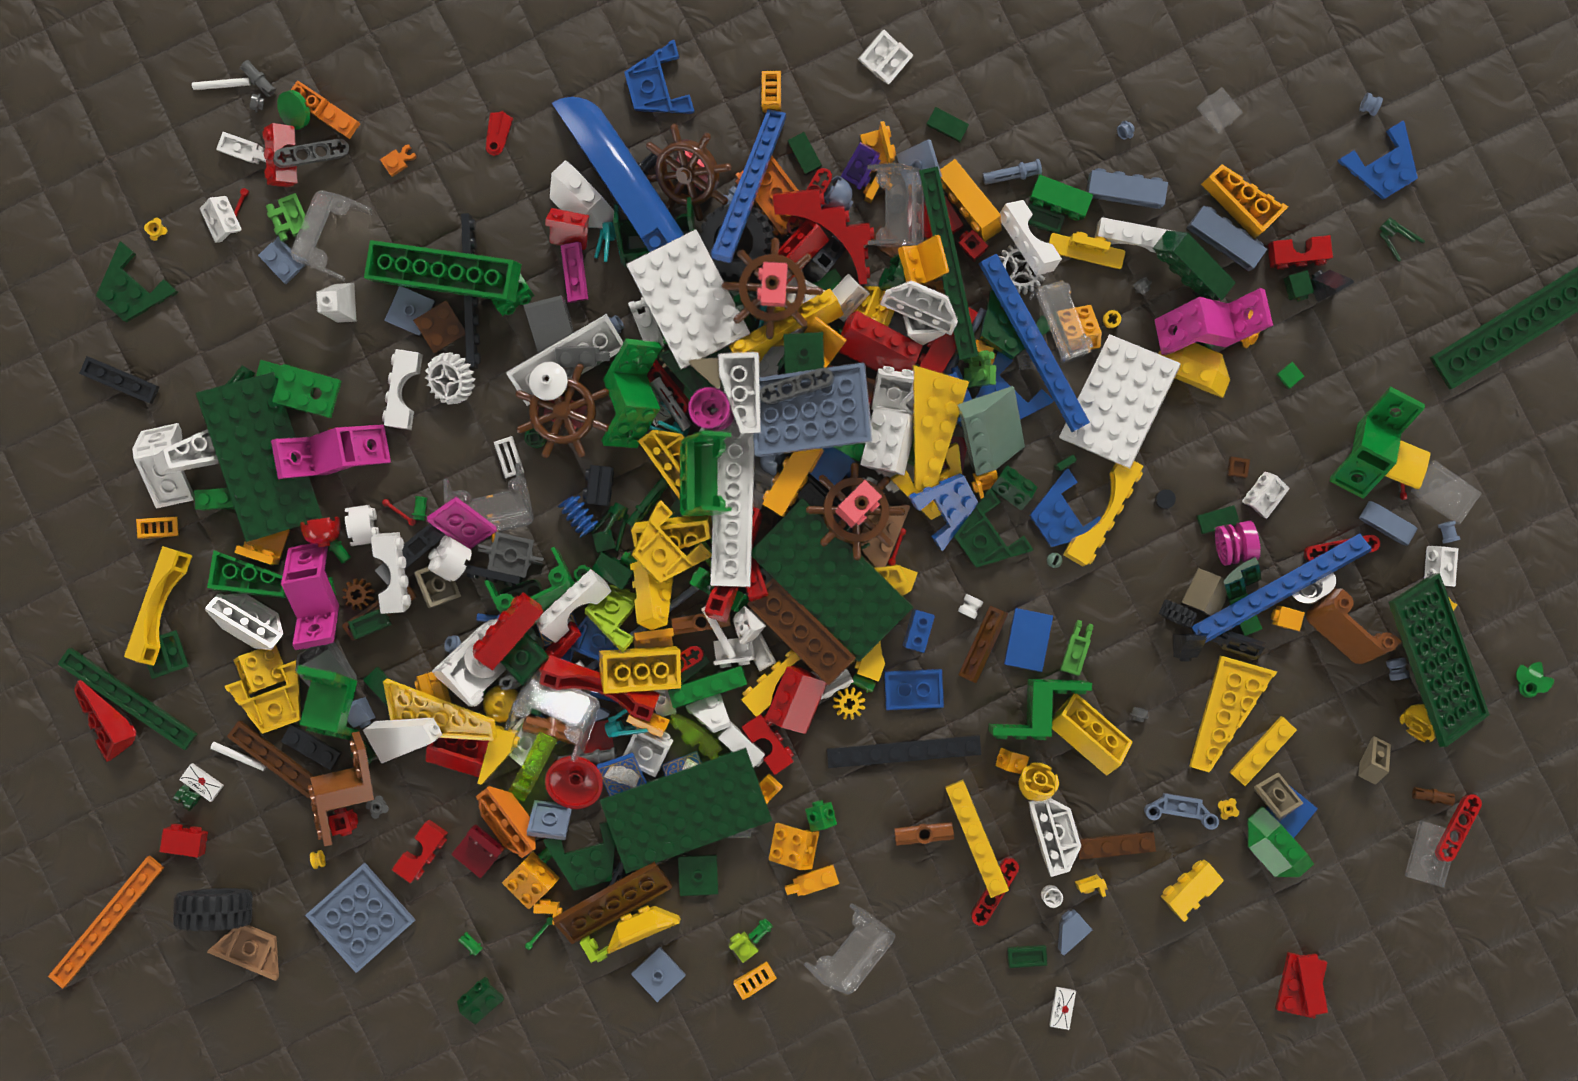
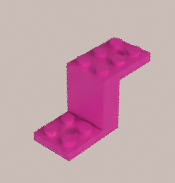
M1261 288L1229 304L1198 297L1154 319L1161 354L1165 356L1195 342L1227 347L1273 326L1265 289ZM1250 310H1253V315L1249 319L1248 313ZM1175 326H1177L1178 330L1174 335L1173 329Z
M384 425L338 427L310 437L275 439L271 441L278 479L329 475L354 466L387 464L391 462ZM367 441L372 444L371 450L367 447ZM292 453L295 454L297 458L296 463L293 462L291 459Z
M310 543L290 547L287 551L281 585L297 618L293 639L295 650L334 643L339 603L324 571L328 546L318 548V544Z

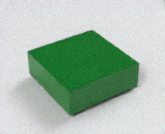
M1290 362L1276 374L1288 389L1304 377L1293 362Z

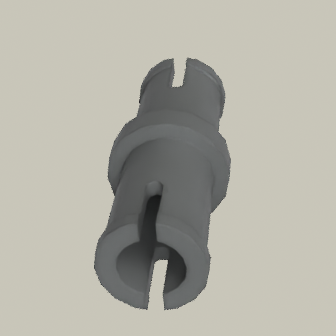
M249 60L241 64L240 69L251 79V83L254 86H258L266 97H270L275 93V87L265 79V75L259 72Z

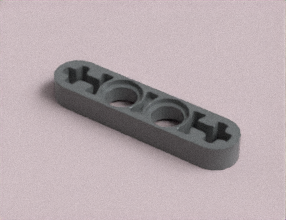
M334 139L281 148L274 153L273 162L277 167L288 168L339 159L347 155L349 145L343 139ZM337 144L340 147H344L342 153L339 150H333L332 155H330V149H335ZM317 147L324 148L326 155L323 157L318 156L315 149ZM299 150L305 151L307 158L305 160L299 159L296 152ZM290 152H292V158H287L285 163L282 160H278L280 154L283 157H288L291 154Z
M820 368L775 382L760 389V399L765 404L771 405L831 386L834 382V375L828 368ZM823 373H826L827 376H830L827 377L826 382L820 379L823 377ZM813 376H815L816 379H820L817 380L818 385L815 384ZM808 378L811 380V385L804 389L801 387V381ZM786 384L792 385V391L789 394H783L782 388ZM777 387H778V392H779V394L781 395L780 397H778V395L775 393V392H777V390L775 389V388H777ZM767 391L775 393L770 396L771 399L769 400L764 397L767 395Z

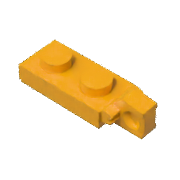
M834 865L798 875L797 878L793 879L794 883L785 886L787 895L797 893L798 896L838 885L839 881Z

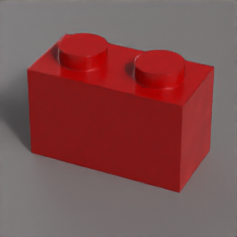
M171 824V826L163 829L160 852L200 857L205 854L208 831H202L201 827L192 826L189 829L183 828L181 824Z

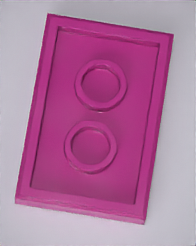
M457 497L427 516V522L469 549L497 531L494 524Z

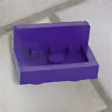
M860 142L841 177L856 185L858 190L862 186L866 187L871 179L869 176L871 170H876L881 161L878 159L880 153Z

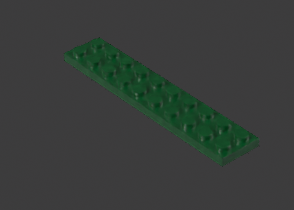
M1578 266L1429 357L1449 390L1454 389L1577 313Z

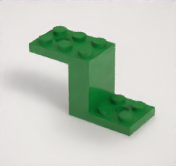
M627 338L623 342L603 379L606 389L609 390V396L616 412L608 431L605 432L601 440L603 446L638 448L640 444L638 440L645 436L658 414L660 406L647 374L662 349L660 342Z
M260 360L256 376L274 372L275 378L278 379L272 402L332 418L342 380L285 364L282 366ZM318 388L321 390V397L314 399L312 397L313 391Z
M1390 386L1357 424L1352 453L1330 476V482L1364 499L1396 465L1401 434L1424 410L1425 404ZM1398 408L1401 411L1393 412L1391 409ZM1354 474H1359V475H1361L1362 477L1356 478V477H1354L1353 475H1354Z
M298 665L296 673L303 675L304 680L311 682L300 725L306 726V731L346 740L351 739L352 733L360 732V730L346 727L358 681L338 673Z
M1028 679L1027 725L988 724V732L997 739H1007V736H1012L1015 739L1024 740L1027 739V736H1031L1035 740H1046V737H1052L1053 692L1067 694V690H1071L1074 694H1086V691H1092V683L1085 680Z

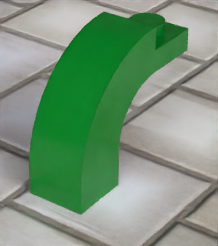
M699 567L692 575L690 584L710 595L715 587L711 586V572ZM738 590L731 609L739 612L743 606L747 607V603L750 601L749 597Z

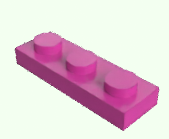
M580 242L561 245L568 302L588 300L582 245Z

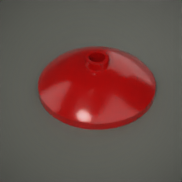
M566 756L556 760L549 767L545 777V786L550 797L559 805L570 809H582L589 807L598 800L603 789V778L598 768L589 760L578 756Z

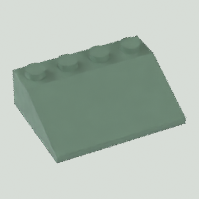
M1014 386L958 404L969 462L976 476L996 470L1025 447Z

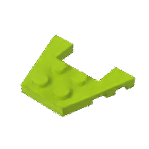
M608 584L612 592L598 604L589 603L585 608V614L624 653L633 642V636L619 629V627L635 609L634 599H637V595L630 592L629 589L624 588L621 590L616 586Z

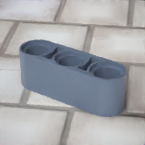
M1372 501L1367 503L1359 517L1364 523L1405 546L1409 545L1417 531L1416 526Z

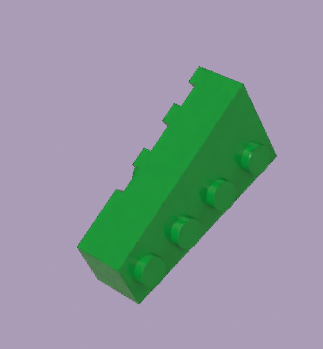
M213 550L208 589L288 599L281 585L282 575Z

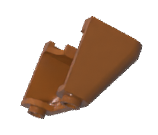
M1333 589L1329 594L1314 603L1306 613L1307 621L1356 664H1364L1389 653L1401 643L1400 639L1389 632L1377 633L1375 636L1370 635L1347 613L1353 607V598L1344 589Z

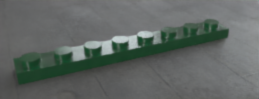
M68 648L59 661V666L181 749L187 750L198 733L73 648Z

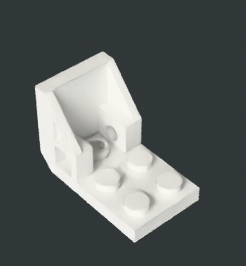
M179 423L141 431L132 449L134 461L156 508L193 501L195 498L184 470L159 475L153 458L154 455L163 449L182 441Z

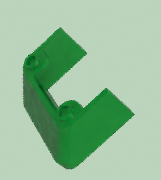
M700 431L682 439L680 444V512L682 516L722 515L732 512L731 507H726V501L723 500V497L718 495V457L725 452L726 444L724 439L731 437V433Z
M552 547L551 550L559 566L549 572L548 578L552 587L530 597L541 605L543 613L575 584L559 550L555 547ZM489 580L485 581L499 612L507 611L514 597L510 594L499 595L494 583Z

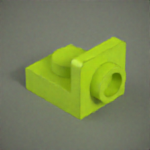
M745 931L742 934L737 933L730 938L729 948L733 949L742 963L758 952L757 947Z
M588 935L581 939L580 945L591 963L594 961L600 962L608 957V946L598 951L599 947L594 938L591 939Z

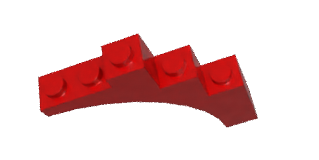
M820 189L773 193L775 215L804 217L819 223L831 231L843 243L851 255L857 270L859 285L867 284V279L870 278V267L865 266V259H869L868 247L864 248V245H870L871 239H875L874 227L870 228L869 223L846 225V222H850L849 210H845V206L821 208V205H825L824 193H820Z

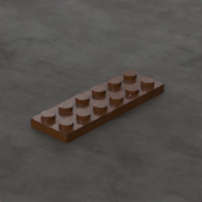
M772 578L766 584L769 595L751 602L749 601L747 605L830 686L854 662L856 657L802 604H799Z
M652 862L555 916L553 922L568 941L574 944L673 887L659 866Z

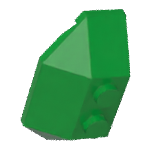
M1263 806L1248 818V848L1274 877H1300L1314 865L1304 849Z

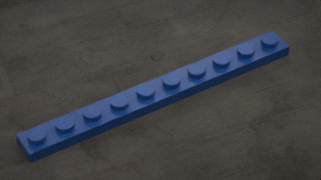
M767 109L713 247L712 259L729 263L732 261L786 120V113Z
M995 254L981 261L979 266L1071 432H1074L1089 424V419L999 256Z
M1358 534L1195 624L1191 629L1194 634L1206 636V642L1371 552V547L1362 535Z

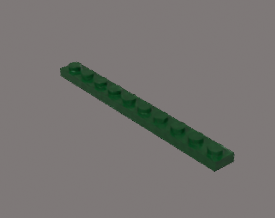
M938 166L919 170V177L932 237L940 235L949 272L941 276L944 293L948 296L958 321L953 331L958 359L960 361L978 357Z

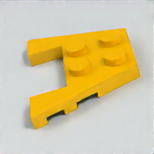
M956 442L949 445L945 457L948 468L940 473L937 485L945 479L959 473L962 474L959 445ZM905 471V475L896 474L890 477L891 481L908 497L912 493L918 494L923 491L914 487L907 471ZM934 500L921 510L931 520L941 515Z
M662 501L656 504L632 553V556L658 583L712 557V554L702 543H699L686 556L660 529V526L673 514Z
M296 660L280 666L286 685L250 698L243 679L225 686V689L232 694L238 705L242 706L247 716L262 734L301 720L300 677L295 671Z

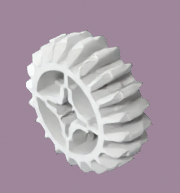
M1016 244L1014 249L1009 245L1007 247L1008 252L1003 250L1001 252L1002 256H999L1005 269L1007 260L1011 263L1010 266L1013 269V273L1010 275V278L1018 293L1022 289L1023 294L1026 295L1028 289L1030 292H1033L1035 290L1034 286L1037 288L1041 286L1039 281L1043 282L1045 280L1044 276H1042L1044 274L1035 275L1034 277L1026 260H1019L1013 257L1014 255H1022ZM1025 263H1027V264L1025 265L1023 271L1018 272V273L1015 275V273L1018 271L1017 269H1018L1021 265L1023 266ZM1018 277H1022L1025 280L1028 279L1030 282L1017 283L1014 280Z
M453 352L435 356L428 363L429 368L425 370L428 373L425 379L429 380L426 386L431 387L430 393H435V399L440 398L441 403H461V401H465L473 393L472 389L475 387L472 383L475 378L471 376L474 371L469 369L471 364H465L466 358H460L459 354H453Z

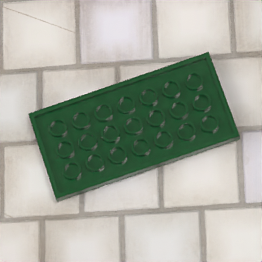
M274 372L195 393L245 542L298 527L301 522L307 524L309 520L323 518L309 477L278 479L271 441L296 437L286 407L272 402L277 387ZM292 453L291 459L293 462L296 463L297 458L295 454Z
M802 498L752 549L751 556L860 662L914 606L862 555L859 560H855L853 558V547L849 543L834 537L826 546H822L820 541L829 530L820 514H808L806 512V508L811 505Z
M1435 573L1388 603L1439 747H1447L1490 714L1440 573Z
M746 747L600 799L626 873L643 868L652 862H660L772 821Z

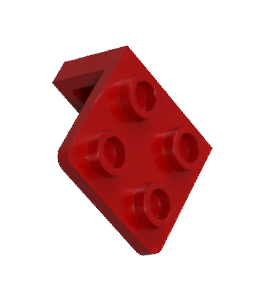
M551 208L545 226L550 227V243L561 246L580 242L582 250H585L588 245L589 215Z

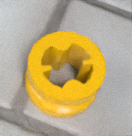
M1110 310L1103 316L1102 322L1107 328H1115L1121 322V315L1118 311ZM1109 315L1116 317L1114 320L1115 324L1108 322Z
M318 850L317 853H310V862L313 869H318L319 866L325 867L326 865L322 850Z

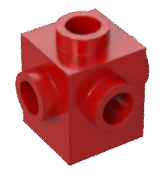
M339 808L334 810V814L328 816V824L332 836L340 834L341 837L350 835L352 830L357 828L358 817L353 812V809Z

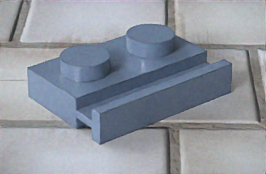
M279 237L258 255L285 284L300 272L299 270L306 266L284 241L281 242Z

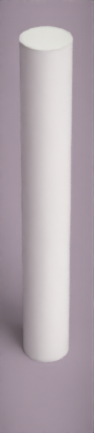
M250 78L192 82L193 90L251 85Z
M703 607L701 610L729 659H732L736 656L717 620L708 618L704 612L705 607Z
M213 742L211 745L212 750L259 770L265 771L266 769L264 764L254 758L216 742Z

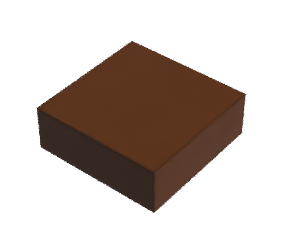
M1229 457L1227 476L1248 478L1250 459Z

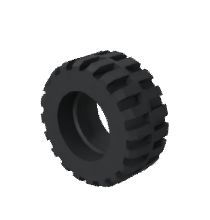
M730 204L714 209V212L708 214L706 222H703L700 227L702 233H699V236L710 257ZM753 207L745 224L753 236V248L748 255L752 260L771 254V241L775 238L772 235L773 226L768 223L769 218L766 215L763 216L760 209ZM732 258L731 263L712 259L721 276L726 275L727 278H740L747 266L741 259Z
M212 888L178 892L174 897L173 925L176 929L186 931L228 930L246 927L252 921L253 894L248 889Z

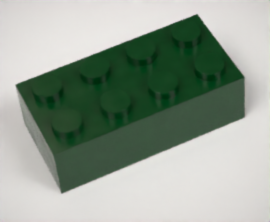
M1166 230L1152 248L1157 253V258L1166 262L1169 265V270L1179 275L1184 285L1192 288V293L1196 297L1222 301L1236 283L1189 233Z

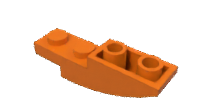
M298 80L291 90L299 92L305 98L306 102L304 103L306 107H309L312 115L348 139L352 137L360 125L357 120Z

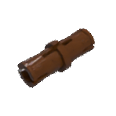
M1414 787L1412 790L1413 799L1429 801L1431 804L1442 803L1453 806L1455 798H1452L1455 797L1453 793L1440 792L1434 788L1429 790Z

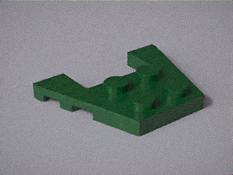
M120 241L96 297L123 321L129 322L148 311L152 306L164 302L170 296L176 295L178 291L163 279L151 293L148 292L124 270V267L132 260L136 253Z
M991 287L979 339L1012 360L1023 352L1025 347L1007 314L999 308L1001 304ZM1043 315L1036 322L1042 336L1050 332L1056 325Z
M729 345L703 359L719 358V354L731 353ZM670 349L659 353L662 361L693 395L705 387L716 388L692 365L680 369Z
M991 488L987 490L984 498L979 501L978 505L954 535V538L975 568L1034 550L1025 536L1006 546L987 519L985 513L1001 503Z
M607 821L599 823L603 843L564 853L561 840L542 838L574 891L612 880L615 842Z

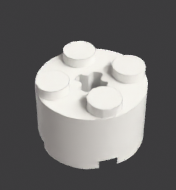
M370 505L345 508V512H349V516H345L348 538H353V542H350V545L371 544V537L379 534L378 527L374 526V520H377L375 508H371Z
M445 535L437 549L434 548L429 553L430 563L428 569L449 582L451 580L455 581L466 569L467 566L464 563L466 559L470 560L471 549Z

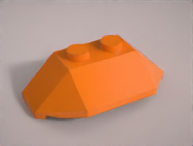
M489 786L476 796L482 818L505 848L518 854L521 858L536 849L535 837L527 836L530 816L513 793Z

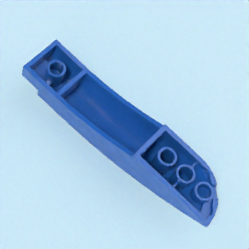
M566 97L554 101L552 105L649 252L684 236L675 219L601 109L594 103L579 97Z

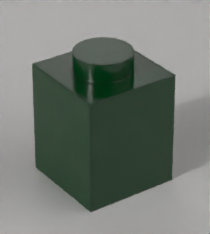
M1308 270L1289 275L1283 279L1290 301L1296 299L1297 302L1309 299L1308 295L1314 293Z

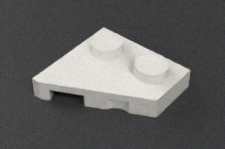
M721 694L686 705L687 711L690 714L692 713L699 722L705 724L713 733L731 726Z

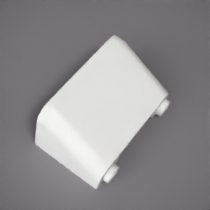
M498 619L483 623L432 671L443 684L468 706H477L483 700V691L506 670L502 665L497 674L490 678L481 679L470 674L464 664V654L468 646L475 641L481 640L485 636L487 629L491 625L494 626Z

